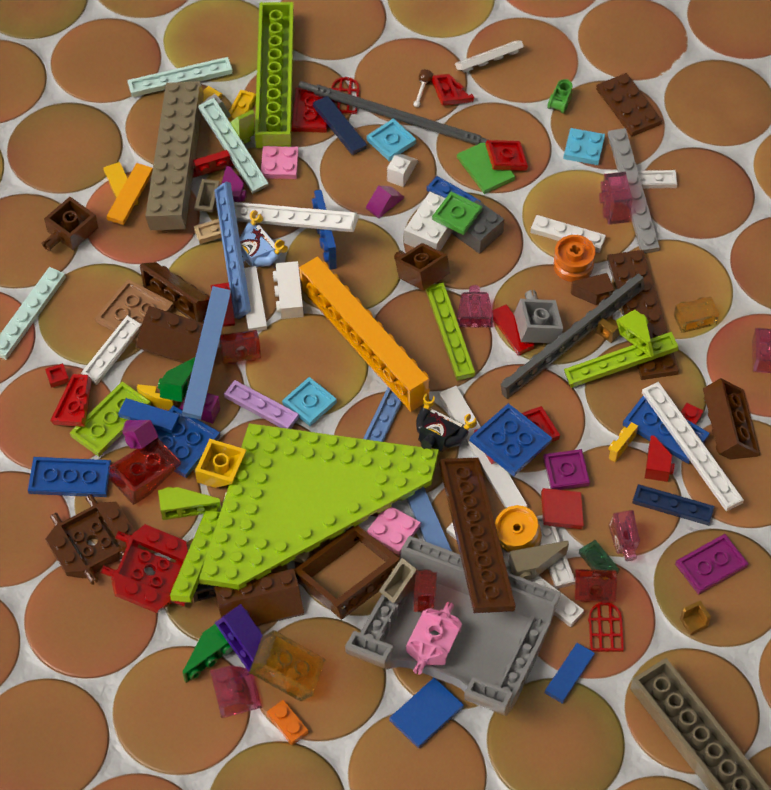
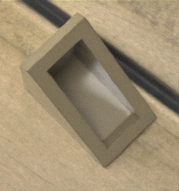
M201 180L194 207L195 210L214 212L217 209L214 190L220 186L219 181Z
M401 558L379 592L396 604L415 590L418 569L404 558Z

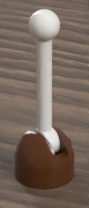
M423 69L420 71L419 81L422 84L417 100L413 103L414 107L420 106L424 86L432 81L433 73L430 70Z

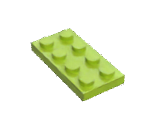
M121 382L86 416L85 427L76 426L70 432V436L100 457L123 434L124 423L127 419L119 417L118 412L125 399L128 398L150 406L151 401L124 382Z

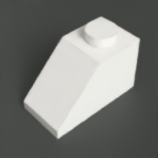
M404 154L394 155L387 167V182L404 187L418 163V159Z

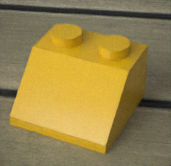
M209 439L195 470L197 483L214 488L233 484L246 454V449Z

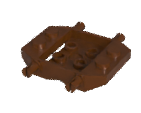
M90 494V498L89 496L85 498L91 506L90 508L65 521L60 519L58 513L50 516L55 527L46 537V543L66 576L88 578L93 585L94 581L95 583L98 582V578L94 573L98 572L103 565L122 559L127 547L126 542L115 539L119 544L116 547L99 519H103L114 538L118 530L128 535H132L135 530L117 502L98 503L93 494ZM68 535H69V537L71 538L72 542L74 543L75 547H76L77 550L79 551L80 555L82 556V558H83V560L85 561L86 564H84V562L82 561L81 557H80L79 554L77 553V551H76V549L74 548L73 544H72L71 541L69 540ZM91 539L98 540L95 545H88L87 543Z

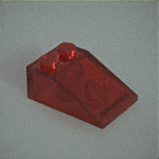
M156 438L144 448L136 449L110 465L109 479L135 505L149 496L181 465V462L159 438Z

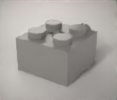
M529 290L525 293L526 299H520L514 312L521 342L552 343L563 331L556 300L538 299L536 291L533 290L532 295V290Z

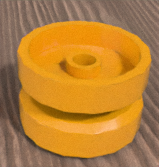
M520 505L510 506L501 511L497 516L495 526L501 547L509 554L510 551L540 545L542 538L541 528L532 510Z

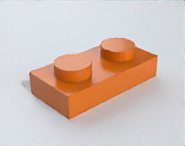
M284 700L266 712L270 720L291 745H294L309 734L308 729Z

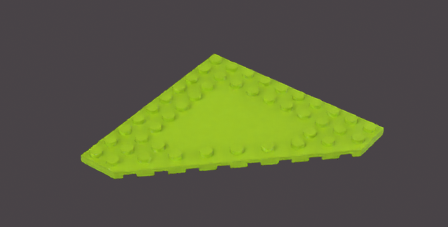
M249 423L241 448L246 449V454L233 484H230L199 577L200 584L241 589L247 586L246 583L255 578L258 580L271 573V569L279 565L284 566L295 560L297 555L317 548L321 542L328 538L331 540L339 536L350 526L353 525L355 527L368 520V517L376 512L379 514L392 507L391 504L394 502L405 500L422 487L427 488L432 485L439 450Z

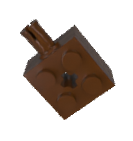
M68 197L44 218L47 232L51 235L42 242V246L47 251H51L54 246L62 242L74 250L98 229L96 215L72 197Z
M424 243L419 244L407 253L399 250V253L396 252L394 255L399 279L423 291L450 274L447 254Z

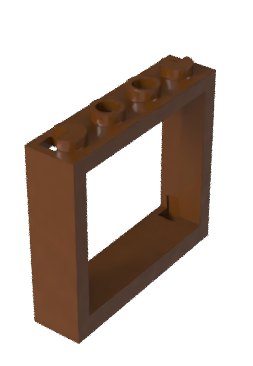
M357 525L346 530L299 565L294 571L298 583L342 620L379 592L392 573V569L400 561V558ZM360 541L384 560L385 563L336 599L311 577Z

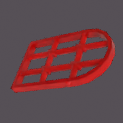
M350 77L336 79L331 89L340 92L347 91L350 95L351 91L357 92L356 97L359 96L360 92L357 81ZM343 81H349V89L342 87ZM338 82H340L339 88H334V86ZM352 82L355 83L357 89L352 88ZM331 99L332 102L338 103L337 108L340 110V102ZM348 104L346 110H340L342 114H357V107H355V110H349L350 105Z
M609 602L597 603L590 610L588 618L590 650L593 652H623V619L620 610ZM601 606H609V618H602ZM595 608L598 609V618L591 617ZM612 608L616 610L619 618L612 616ZM591 621L598 622L599 633H592ZM601 621H608L610 623V633L602 632ZM613 621L620 622V633L613 632ZM592 637L599 638L600 648H593ZM602 637L610 638L611 648H603ZM614 637H620L621 648H614Z

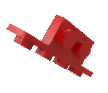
M228 150L193 160V178L224 169L226 166H234Z

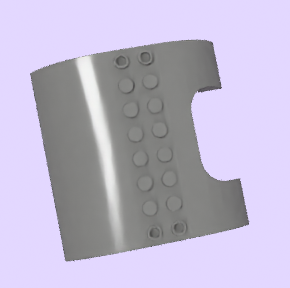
M409 536L401 549L400 559L404 558L418 569L415 590L396 604L382 594L361 632L353 631L345 645L346 653L384 669L396 667L414 669L417 661L406 652V645L423 611L429 608L443 610L446 602H450L454 605L451 615L458 617L462 623L461 632L458 633L449 651L446 664L425 665L422 673L461 688L465 692L464 698L466 701L507 716L514 707L539 655L561 592L508 573L516 605L515 611L473 613L460 554ZM437 631L430 632L432 635L440 634Z

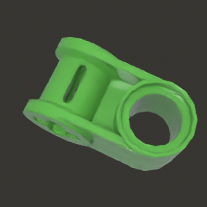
M562 79L557 83L554 92L549 98L548 109L554 108L560 110L563 114L566 112L572 98L573 84L570 80Z

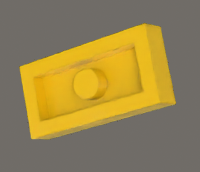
M631 422L628 427H624L621 430L618 440L612 441L608 448L611 461L616 462L637 434L638 425Z

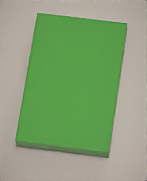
M480 143L458 153L457 159L481 191L486 194L514 181L515 176L511 170H493L486 143Z

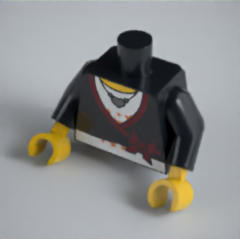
M426 393L423 396L424 406L423 408L421 407L416 419V430L419 433L418 440L421 442L422 448H433L443 452L447 448L461 445L469 433V428L476 427V417L472 422H468L471 419V415L467 414L464 417V425L434 409L428 410L429 407L434 405L435 397L433 396V400L428 402L426 401Z

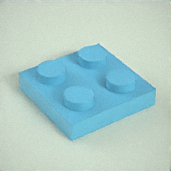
M394 118L366 136L367 141L388 161L392 160L394 155L401 154L416 144V138Z
M570 128L563 159L598 165L605 134Z
M308 377L285 397L282 403L285 407L298 413L299 418L311 426L337 403V399Z

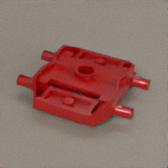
M144 524L132 535L118 530L115 539L126 542L127 546L118 569L114 570L103 565L100 572L112 577L115 596L155 613L163 610L172 602L184 607L186 602L171 601L170 594L188 553L187 542L147 524ZM138 545L148 548L162 555H165L176 561L174 563L166 558H162L160 556L152 554L147 550L138 548ZM151 567L155 574L147 575L144 569Z

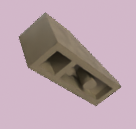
M568 540L510 551L508 564L511 573L529 581L536 578L567 554Z

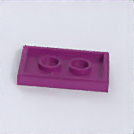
M723 534L676 560L675 565L699 595L747 568L748 562L727 535Z

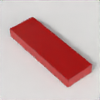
M507 304L490 311V316L518 356L534 349L535 345L533 342H521L515 316Z

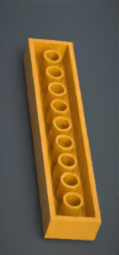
M317 256L300 266L301 290L407 409L412 412L423 405V396L426 393V401H429L430 379L427 373L418 368L416 361L408 357L402 346H398L394 337L390 333L388 334L384 330L383 325L373 318L370 310L365 309L359 298L351 294L349 287L340 282L338 275L330 271L325 261L322 262Z

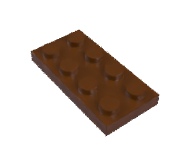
M627 73L597 84L596 90L631 137L662 125L660 116Z

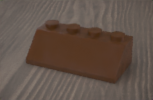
M157 262L142 263L140 265L144 288L173 302L174 308L188 318L198 322H202L205 319L210 299L209 295L201 293L194 285H189L181 276L173 274L166 266H161Z
M149 306L141 326L136 348L184 363L196 357L204 323Z
M722 378L704 387V401L707 404L708 417L711 421L717 452L730 460L760 456L744 390Z
M294 569L268 574L258 580L255 578L246 583L247 586L241 589L214 587L221 618L240 604L248 611L249 617L256 626L304 615Z

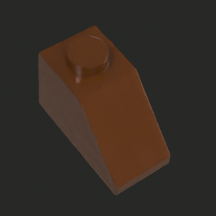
M607 273L572 281L571 294L594 305L600 304L602 300L610 297L615 291Z

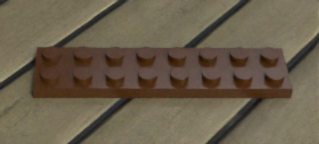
M644 250L607 255L615 290L620 289L630 278L635 277L637 274L644 277V289L621 307L623 316L633 310L644 314L648 319L647 326L650 339L668 333ZM674 352L637 365L641 380L673 376L679 373Z

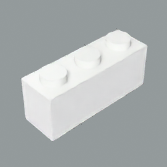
M298 261L276 263L273 279L274 282H278V286H274L275 297H279V301H276L277 312H281V319L304 317Z

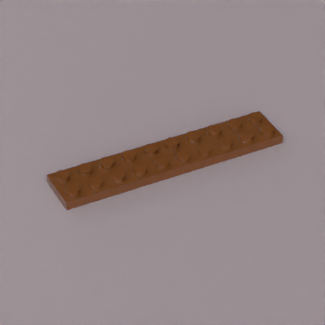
M479 458L440 459L439 466L473 613L514 612L516 605Z

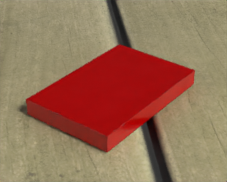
M299 87L295 88L292 132L327 133V123L313 107V102L324 97Z

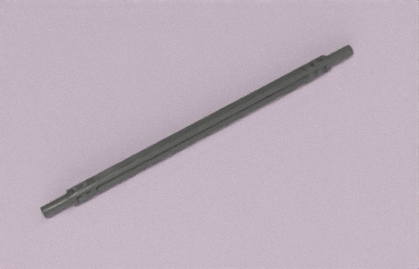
M303 81L299 82V88L314 92L315 95L328 96L332 100L392 119L394 118L395 120L471 144L478 145L486 143L488 140L482 138L481 135L325 86L313 85Z

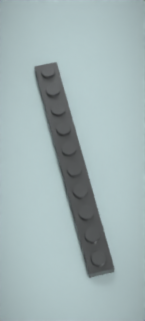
M637 274L635 277L630 278L620 289H616L607 299L602 300L595 309L590 310L585 317L575 322L570 329L561 333L555 341L547 344L524 366H520L514 374L506 377L501 383L502 395L507 399L593 331L602 318L606 320L644 289V277Z

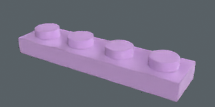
M236 380L233 381L224 393V398L280 428L291 429L299 419L298 413Z

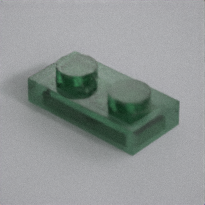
M596 540L579 549L580 556L602 583L619 573L617 565Z

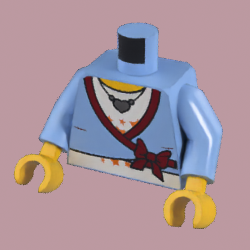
M253 210L250 213L252 221L248 222L240 236L243 262L246 261L250 267L271 266L279 259L280 252L286 253L288 251V247L284 245L285 242L281 239L274 243L262 227L256 225V223L263 221V216L259 214L256 218L258 211Z

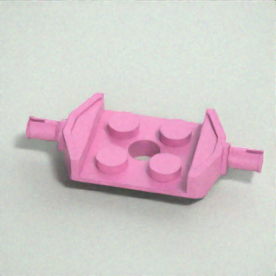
M446 602L443 610L432 608L424 610L406 645V652L417 661L413 669L416 674L417 672L419 675L422 674L425 665L446 664L449 651L462 629V623L459 618L451 615L454 605L450 602ZM437 631L440 634L432 635L430 632Z

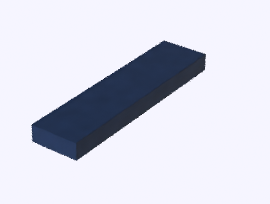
M328 96L313 102L315 110L351 155L367 148L365 141Z
M640 484L637 485L632 504L708 526L715 507Z

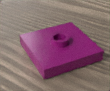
M582 449L543 455L550 489L563 490L590 486Z

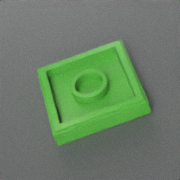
M450 192L433 214L432 220L464 235L481 213L482 206L454 192Z

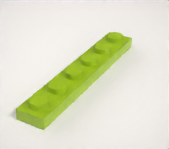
M444 282L431 285L426 289V293L456 380L475 377V371Z
M672 332L652 338L653 357L648 356L632 345L565 368L564 373L570 388L679 351Z
M205 510L171 591V601L191 603L199 584V577L220 512Z

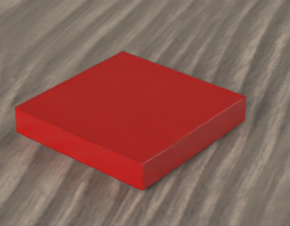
M486 141L485 145L493 170L527 171L528 164L520 141Z
M542 489L543 525L574 529L583 528L581 492Z

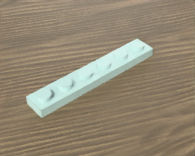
M225 57L130 79L127 82L131 96L136 97L165 90L166 83L204 81L233 73L229 59Z
M215 98L200 104V112L224 150H228L231 161L252 194L267 187V180Z
M51 267L46 270L0 333L1 358L8 359L65 280V273Z

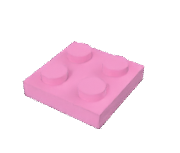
M263 146L261 173L268 179H297L298 147Z
M390 507L378 515L366 532L388 550L400 555L407 538L415 535L421 527V522L394 507Z

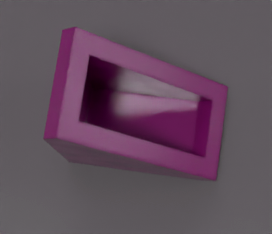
M378 185L366 209L379 219L403 200L404 196L391 186Z

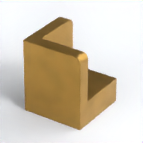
M602 318L598 322L597 334L612 343L620 335L617 321L613 318H609L607 321Z
M701 600L683 608L680 617L690 636L708 628L711 619Z

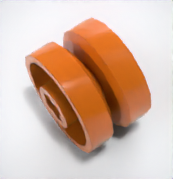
M568 235L560 239L555 247L553 262L556 274L561 279L569 282L588 278L594 268L595 247L593 243L581 235Z

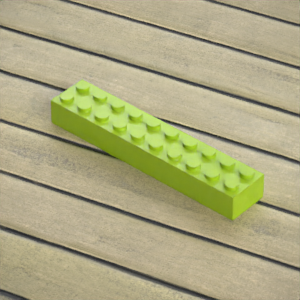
M259 2L255 112L256 148H263V146L291 147L294 48L293 2Z

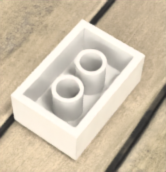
M432 192L428 193L404 229L405 244L415 248L419 244L424 243L441 251L452 234V229L433 221L432 216L445 200L444 197Z

